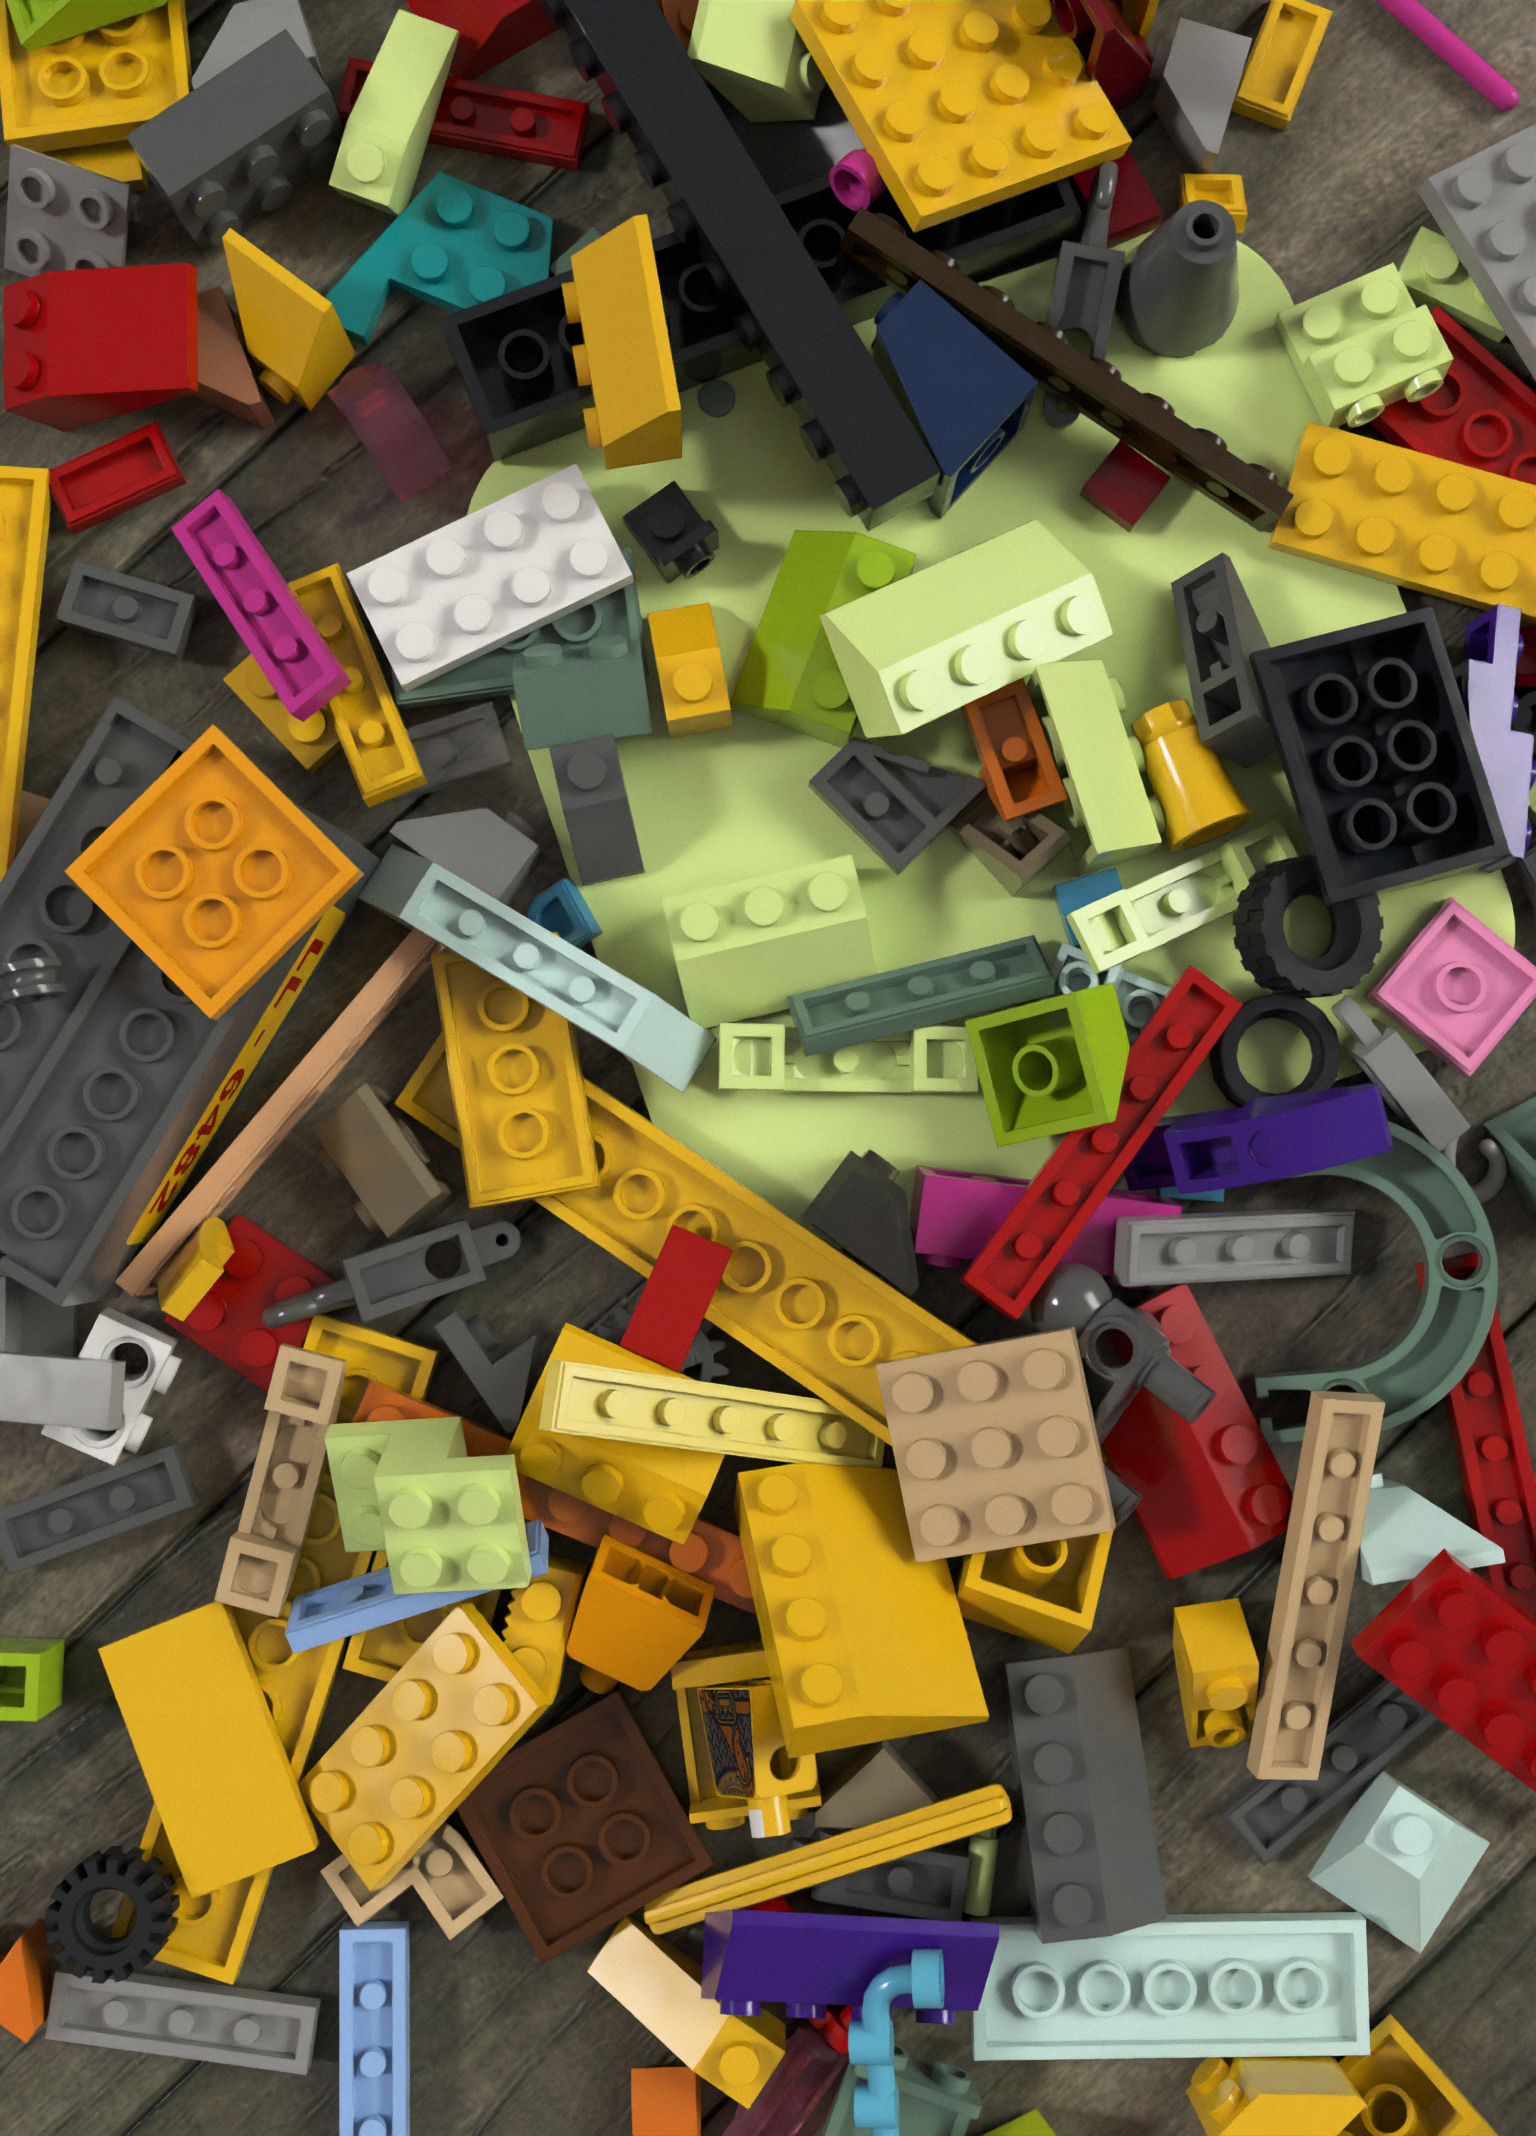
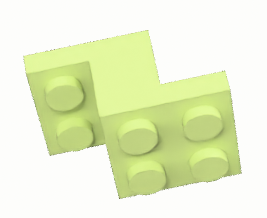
M461 1417L330 1424L324 1440L345 1552L386 1550L394 1594L528 1588L532 1568L514 1454L467 1457Z

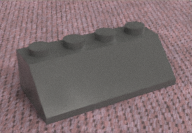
M1128 1647L999 1661L1035 1934L1042 1944L1112 1936L1167 1919Z

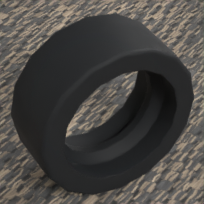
M1274 993L1255 997L1243 1003L1211 1048L1209 1060L1214 1082L1223 1095L1235 1106L1243 1108L1250 1099L1330 1089L1338 1075L1341 1050L1336 1029L1321 1009L1303 997ZM1268 1018L1288 1020L1299 1027L1309 1040L1312 1052L1310 1071L1302 1083L1291 1091L1279 1094L1263 1092L1249 1084L1241 1073L1237 1060L1239 1040L1247 1028L1259 1020Z

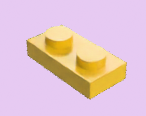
M252 654L223 678V681L311 775L342 748L327 705L325 704L304 722L292 716Z

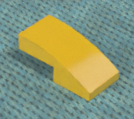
M216 1216L207 1218L164 1270L158 1286L159 1303L162 1311L184 1321L224 1272L223 1265L235 1250L223 1220Z

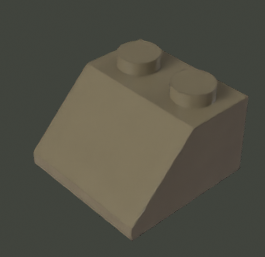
M366 1083L357 1089L314 1132L324 1146L316 1153L329 1174L338 1183L346 1178L360 1199L353 1203V1207L369 1231L374 1235L383 1231L387 1238H399L455 1199L460 1193L404 1112L394 1104L395 1099L390 1092Z

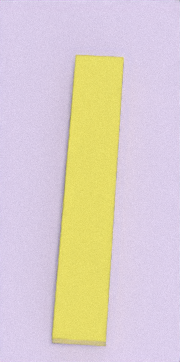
M549 1359L538 1430L790 1463L807 1462L882 1468L885 1442L825 1400L563 1360Z

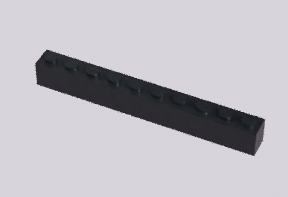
M538 0L550 25L553 28L562 25L572 41L568 45L569 51L582 78L586 82L595 79L605 97L601 98V103L610 125L619 136L627 132L637 151L634 152V158L644 181L652 190L660 187L670 203V206L667 207V214L676 234L684 244L692 241L702 256L703 260L700 262V269L711 292L716 298L725 295L737 314L733 316V323L743 345L750 353L758 350L770 370L766 372V378L775 398L784 408L791 404L803 423L799 427V432L807 451L817 463L825 460L835 476L836 481L832 483L833 490L845 513L850 518L858 514L867 531H870L933 495L941 474L939 467L655 0Z

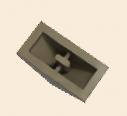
M985 790L949 825L952 832L1012 897L1052 863L1071 841L1067 831L1038 811L1004 822Z
M887 1740L874 1742L865 1747L820 1790L822 1806L813 1807L814 1826L858 1828L941 1800Z

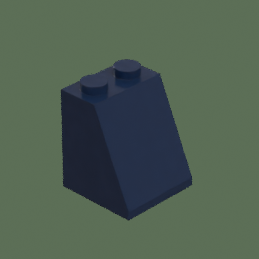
M920 279L905 296L900 291H897L881 307L874 320L877 327L871 348L874 350L873 360L941 471L935 493L926 498L931 512L941 519L1023 430L1038 381Z

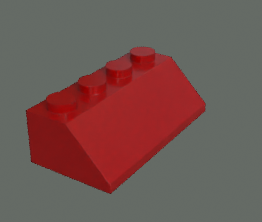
M1186 1283L1155 1288L1125 1305L1129 1308L1142 1309L1156 1318L1161 1324L1164 1335L1170 1339L1169 1347L1172 1349L1170 1357L1216 1391L1215 1398L1200 1418L1194 1423L1189 1424L1150 1391L1143 1388L1141 1391H1138L1100 1445L1114 1474L1143 1496L1133 1512L1167 1579H1174L1249 1552L1288 1529L1294 1495ZM1116 1329L1113 1335L1115 1350L1122 1358L1131 1360L1133 1356L1131 1339L1125 1332Z

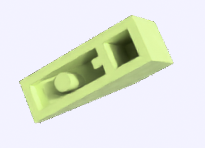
M398 10L346 123L328 184L342 196L396 217L408 206L460 36L458 30L404 10Z

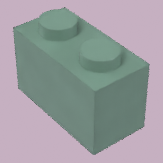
M603 635L588 641V646L562 650V646L559 644H539L524 650L522 656L513 657L512 681L525 751L550 748L613 734L614 738L653 733L640 639L626 641V637L623 635Z

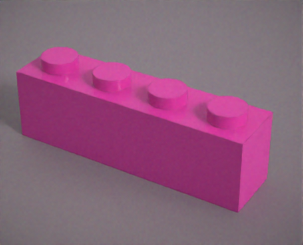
M916 1166L907 1243L914 1253H922V1262L930 1265L959 1267L961 1258L974 1260L1028 1186L1031 1179ZM1111 1189L1058 1264L1062 1262L1081 1263L1098 1271L1100 1275L1111 1276V1284L1128 1289L1148 1290L1150 1285L1124 1287L1113 1282L1116 1217L1181 1214L1182 1206L1169 1197Z

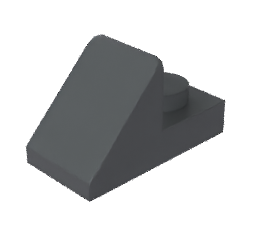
M464 1309L454 1311L434 1325V1327L508 1434L518 1427L529 1403L542 1333L534 1335L499 1360L492 1351L500 1345L499 1341L483 1317L477 1313L470 1318Z

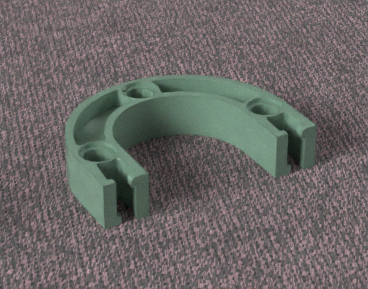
M1389 1121L1387 1122L1393 1142V1147L1389 1151L1287 1178L1329 1175L1353 1179L1376 1189L1399 1208L1417 1236L1424 1263L1423 1289L1414 1316L1403 1333L1392 1344L1363 1361L1338 1367L1255 1373L1257 1399L1269 1398L1268 1390L1327 1391L1336 1385H1348L1358 1393L1373 1394L1385 1402L1381 1431L1405 1423L1425 1412L1445 1397L1458 1384L1474 1363L1486 1340L1494 1316L1498 1291V1262L1494 1238L1487 1216L1476 1194L1464 1176L1434 1146L1415 1133ZM1465 1241L1474 1248L1477 1255V1265L1468 1276L1452 1278L1443 1268L1442 1255L1450 1244ZM1271 1417L1260 1418V1427L1268 1444L1303 1441L1307 1419L1272 1425Z

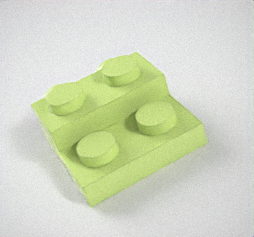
M1394 262L1278 312L1274 323L1323 424L1332 428L1339 427L1345 423H1348L1349 427H1358L1379 416L1384 411L1385 406L1405 397L1408 402H1415L1431 395L1443 385V380L1454 359L1427 305L1416 308Z

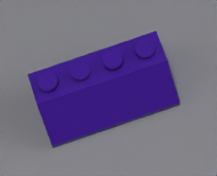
M736 1909L705 1913L701 1999H721L720 2014L761 2016V2001L786 2002V2017L826 2019L827 2004L851 2005V2020H862L864 1993L876 1975L889 1967L911 1964L913 1949H942L945 1984L943 2009H916V2023L956 2025V2010L978 2011L999 1941V1923ZM902 1994L892 2000L889 2009L890 2020L892 2007L914 2008L912 1994Z

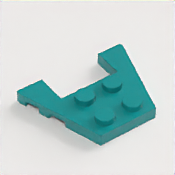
M439 171L324 298L333 304L348 338L368 346L393 289L456 313L550 278L555 234L553 217Z

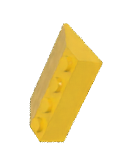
M800 1462L737 1473L733 1509L788 1758L988 1721L989 1713L947 1560L943 1558L916 1563L897 1469Z

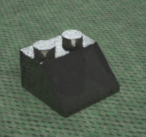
M870 1149L865 1151L862 1157L851 1150L802 1213L801 1217L905 1295L912 1297L919 1287L906 1192L894 1183L900 1171Z

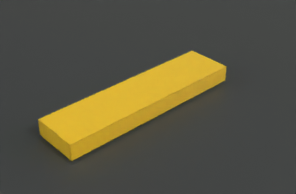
M339 563L287 583L352 682L327 702L326 705L362 798L368 808L428 784Z

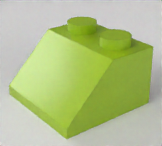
M1114 982L964 1021L997 1148L1106 1124L1116 1120L1130 1043Z

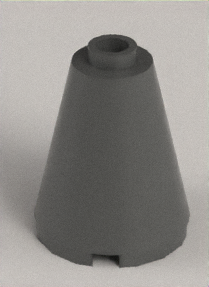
M1197 200L1190 202L1166 220L1125 258L1115 312L1116 315L1119 314L1128 330L1127 335L1135 345L1156 356L1184 358L1194 355L1197 350L1203 349L1212 343L1214 344L1223 337L1234 319L1239 302L1237 237L1235 222L1231 214L1223 206L1213 201Z

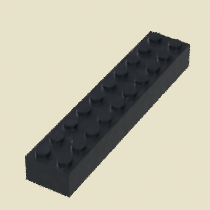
M829 174L774 194L773 196L852 326L876 317L884 303L897 291L837 252L847 228L858 211L847 208L838 200L831 188ZM1067 177L913 233L887 186L884 193L866 209L872 214L877 212L883 213L895 219L904 228L906 236L926 250L936 249L950 256L959 265L961 273L974 282L1059 251L1063 241H1072L1082 214ZM675 231L653 239L652 245L678 393L763 361L764 359L758 350L750 353L740 340L733 323V316L737 314L726 296L716 298L708 287L700 269V262L703 258L694 243L690 241L684 244ZM572 270L440 318L449 351L494 462L586 428L583 409L595 407L592 386L578 385L572 346L584 344L581 322L568 324L561 283L574 281Z

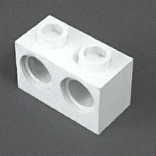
M106 1308L99 1314L78 1357L115 1360L117 1346L126 1342L140 1345L148 1355V1368L145 1372L140 1374H128L125 1372L122 1429L103 1433L94 1429L44 1425L41 1434L113 1466L123 1455L125 1449L136 1454L154 1419L143 1414L153 1391L163 1395L166 1394L182 1362V1359L171 1355L179 1338L112 1308Z

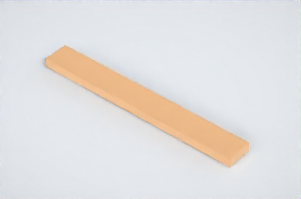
M412 929L115 1281L117 1285L132 1297L153 1295L157 1291L162 1273L203 1222L209 1217H219L431 966L430 954L440 953L446 947L418 930Z

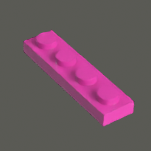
M217 489L171 527L292 716L304 722L352 683L230 497Z

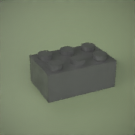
M284 29L126 135L160 196L202 254L213 245H224L222 237L229 228L239 234L243 225L264 211H273L282 207L291 198L293 191L314 177H323L332 173L345 129L329 88L289 32Z

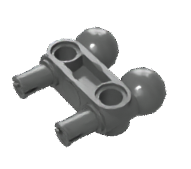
M1074 1262L1057 1264L1029 1303L1032 1321L1040 1332L1075 1327L1099 1446L1103 1443L1138 1391H1141L1143 1388L1150 1391L1189 1424L1194 1423L1200 1418L1217 1394L1216 1391L1170 1357L1172 1350L1169 1347L1170 1339L1164 1335L1161 1324L1156 1318L1142 1309L1129 1308L1118 1298L1112 1299L1109 1285L1098 1271ZM1116 1329L1125 1332L1131 1339L1133 1344L1131 1360L1122 1358L1115 1350L1113 1335ZM1104 1465L1116 1527H1118L1131 1515L1143 1496Z

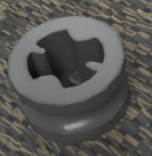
M45 957L1 965L0 978L5 979L8 984L7 991L1 994L3 1004H27L66 995V984L60 983L56 978V973L63 968L62 960L57 957Z

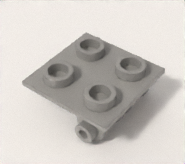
M12 144L10 145L4 268L31 278L48 271L125 267L128 223L131 220L137 223L142 220L146 209L145 198L138 196L136 189L130 184Z

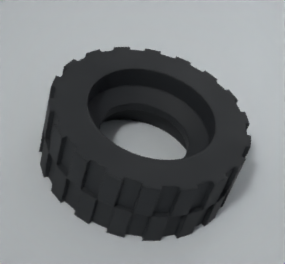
M1310 854L1275 861L1265 865V870L1255 872L1248 880L1250 883L1247 888L1241 890L1237 899L1239 905L1237 912L1233 913L1232 924L1235 925L1236 937H1233L1235 949H1239L1242 957L1240 962L1245 971H1250L1255 977L1254 982L1261 988L1272 990V994L1283 993L1303 997L1304 999L1335 996L1342 994V990L1353 989L1361 983L1360 978L1364 974H1369L1375 963H1373L1376 953H1380L1383 942L1380 941L1381 929H1384L1383 917H1380L1378 908L1380 901L1378 896L1374 895L1326 906L1332 924L1330 946L1319 957L1306 959L1298 956L1289 948L1284 934L1283 920L1286 908L1299 896L1310 895L1318 898L1325 904Z

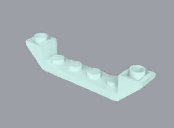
M391 845L358 897L410 930L413 928L621 1052L631 1063L683 1094L717 1040L714 1035L651 991L438 864L396 845Z

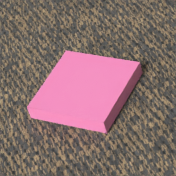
M1450 897L1442 902L1365 997L1461 1077L1466 1078L1474 1073L1535 999L1536 966Z

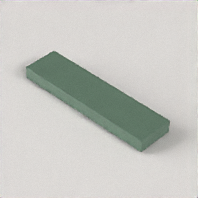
M1031 935L788 996V1004L805 1057L1052 995L1055 994V978L1035 936Z

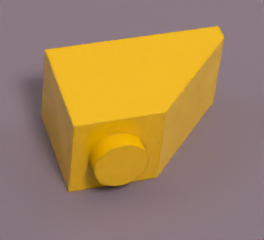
M709 602L647 613L670 738L732 727L730 701Z

